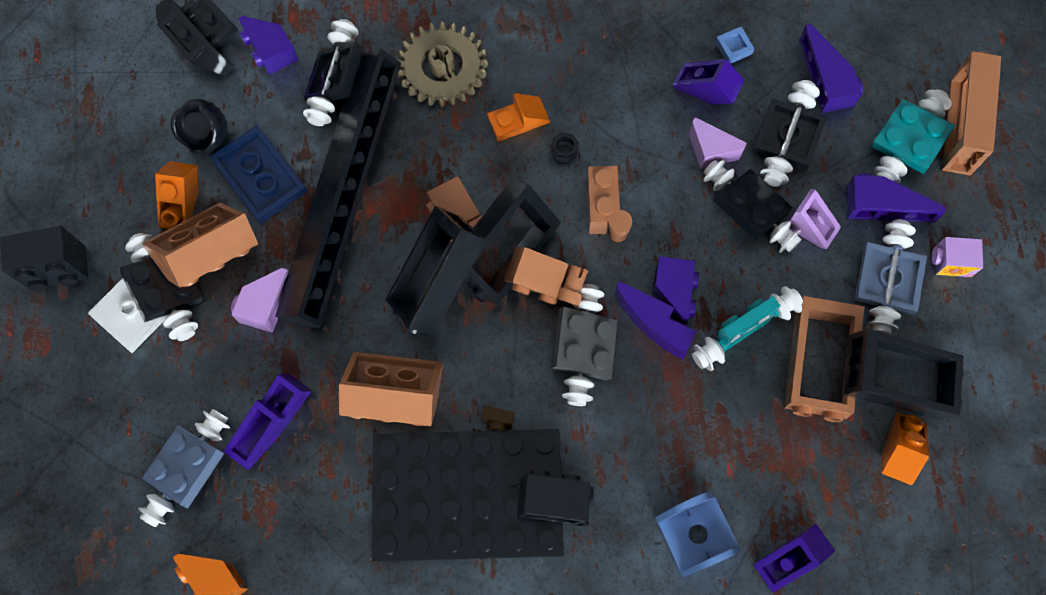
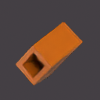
M169 161L155 173L158 227L170 229L192 217L199 192L198 165Z
M897 411L881 456V473L913 485L929 458L927 423L915 415H905Z
M177 554L173 557L177 564L175 572L183 583H189L194 591L192 595H241L248 590L232 562Z

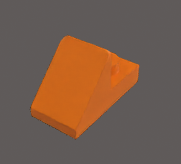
M515 93L513 94V104L487 113L488 121L497 142L550 123L540 97Z

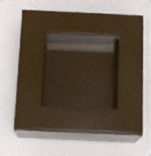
M484 405L481 419L483 423L487 424L488 429L505 432V428L513 430L515 412Z

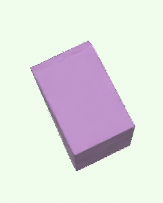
M696 117L692 121L689 137L701 170L706 169L714 160L718 163L721 160L729 163L741 158L747 144L746 142Z
M810 189L790 220L792 222L790 229L793 232L801 230L799 234L801 237L827 250L841 228L815 189Z

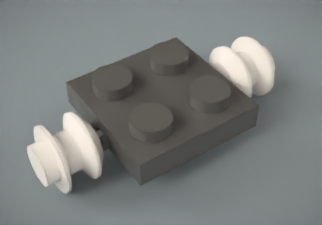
M583 284L580 293L583 295L579 307L574 306L577 310L567 307L558 309L551 368L574 373V376L564 380V384L569 386V392L563 393L562 397L568 399V404L575 406H585L586 401L593 400V397L588 395L587 391L589 388L594 387V383L587 376L601 380L612 379L618 320L594 314L603 309V306L597 302L599 298L604 297V292L600 291L599 287L593 284Z

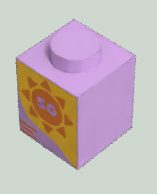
M945 237L932 251L931 258L932 263L936 265V275L973 277L983 269L982 239Z

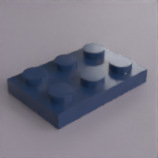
M258 125L210 156L212 162L259 224L308 192Z

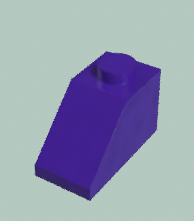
M727 59L684 63L673 86L675 89L711 105L733 104L745 80Z
M814 524L756 562L754 566L773 593L821 565L835 552V549L818 525Z

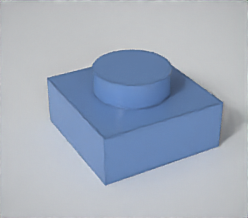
M742 26L716 37L715 44L724 59H727L730 63L748 57L754 52L755 48Z

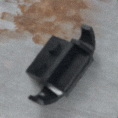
M161 0L156 5L157 26L190 63L202 69L216 72L224 77L235 68L222 55L219 49L238 29L212 0H189L183 8L174 0Z

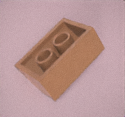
M218 203L142 244L168 281L181 288L195 284L200 276L208 272H214L223 268L225 262L234 257L238 258L248 254L250 248L258 245V242L245 213L223 203Z
M353 352L339 383V415L350 416L355 419L366 418L383 422L408 423L414 426H432L437 409L443 362Z

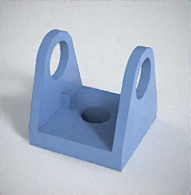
M706 492L693 497L654 518L681 578L741 552L713 492ZM692 526H700L704 529L706 539L702 544H696L690 540L689 530Z

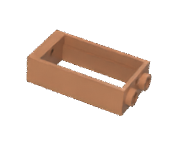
M972 51L951 78L949 98L952 105L947 110L946 121L954 124L955 127L944 143L942 171L971 176L994 152L1001 56L992 55L985 51Z
M803 296L802 312H795L784 408L793 410V414L808 417L812 416L813 413L824 415V419L827 421L842 422L843 419H847L854 414L855 398L844 395V389L842 403L800 396L808 318L850 325V335L862 331L864 306Z

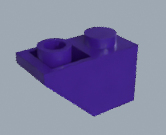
M246 16L238 18L243 28L239 33L246 46L252 44L255 50L251 54L258 67L264 65L269 75L298 61L293 45L280 24Z
M659 256L655 271L653 294L658 300L674 307L671 314L672 318L686 326L689 317L694 318L696 310V300H691L692 289L697 290L699 282V272L694 271L695 261Z

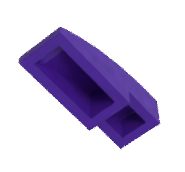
M619 281L615 296L635 325L664 350L683 360L697 331L670 319L674 307Z
M289 373L278 374L263 399L256 400L224 452L245 469H250L282 433L312 390Z

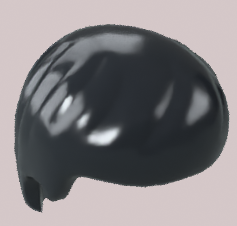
M203 99L187 100L181 108L173 113L170 122L174 137L187 147L191 153H201L202 155L212 153L215 149L219 148L228 132V123L221 109L216 107L214 103Z

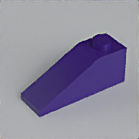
M812 24L805 25L799 41L811 80L820 90L817 100L821 113L854 107L863 93L861 79L857 78L855 69Z
M861 173L854 175L846 186L847 219L882 221L900 219L908 222L936 223L946 212L945 206L884 176Z

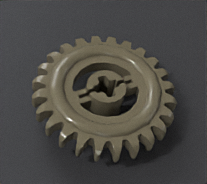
M441 21L439 30H436L433 23L430 22L428 33L420 26L419 38L411 32L410 40L412 44L407 43L405 40L402 42L406 52L398 50V56L402 60H398L401 62L398 77L403 79L401 81L402 87L409 88L408 93L410 96L417 95L419 102L427 98L428 105H433L435 101H439L441 107L445 105L446 101H449L451 105H455L456 98L465 101V93L474 95L475 90L473 87L482 86L481 79L486 77L485 68L488 66L487 59H484L487 53L485 49L480 51L482 48V41L480 39L474 43V32H471L466 37L465 26H462L461 30L456 32V25L452 22L450 29L446 30L444 22ZM453 52L462 60V69L457 76L454 74L455 62ZM427 55L432 75L437 79L445 80V82L434 81L424 74L422 65Z

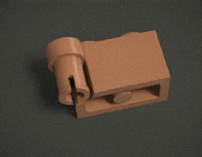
M618 166L588 167L586 180L589 234H606L609 228L611 240L622 242L631 230L633 220L628 212L620 210Z
M458 176L427 192L429 203L425 205L429 214H431L435 206L460 215L472 227L482 217Z
M516 247L504 281L513 284L511 290L529 295V292L533 291L540 294L538 300L556 305L557 301L579 307L583 296L580 293L589 271L582 270L574 265L568 266L565 262L526 247Z

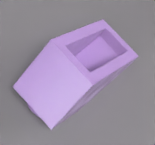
M280 268L243 286L240 294L236 295L233 299L231 315L241 324L273 333L278 320L275 315L289 275L288 270Z

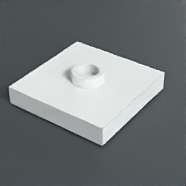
M123 278L88 312L95 321L131 353L168 317V315L144 323Z

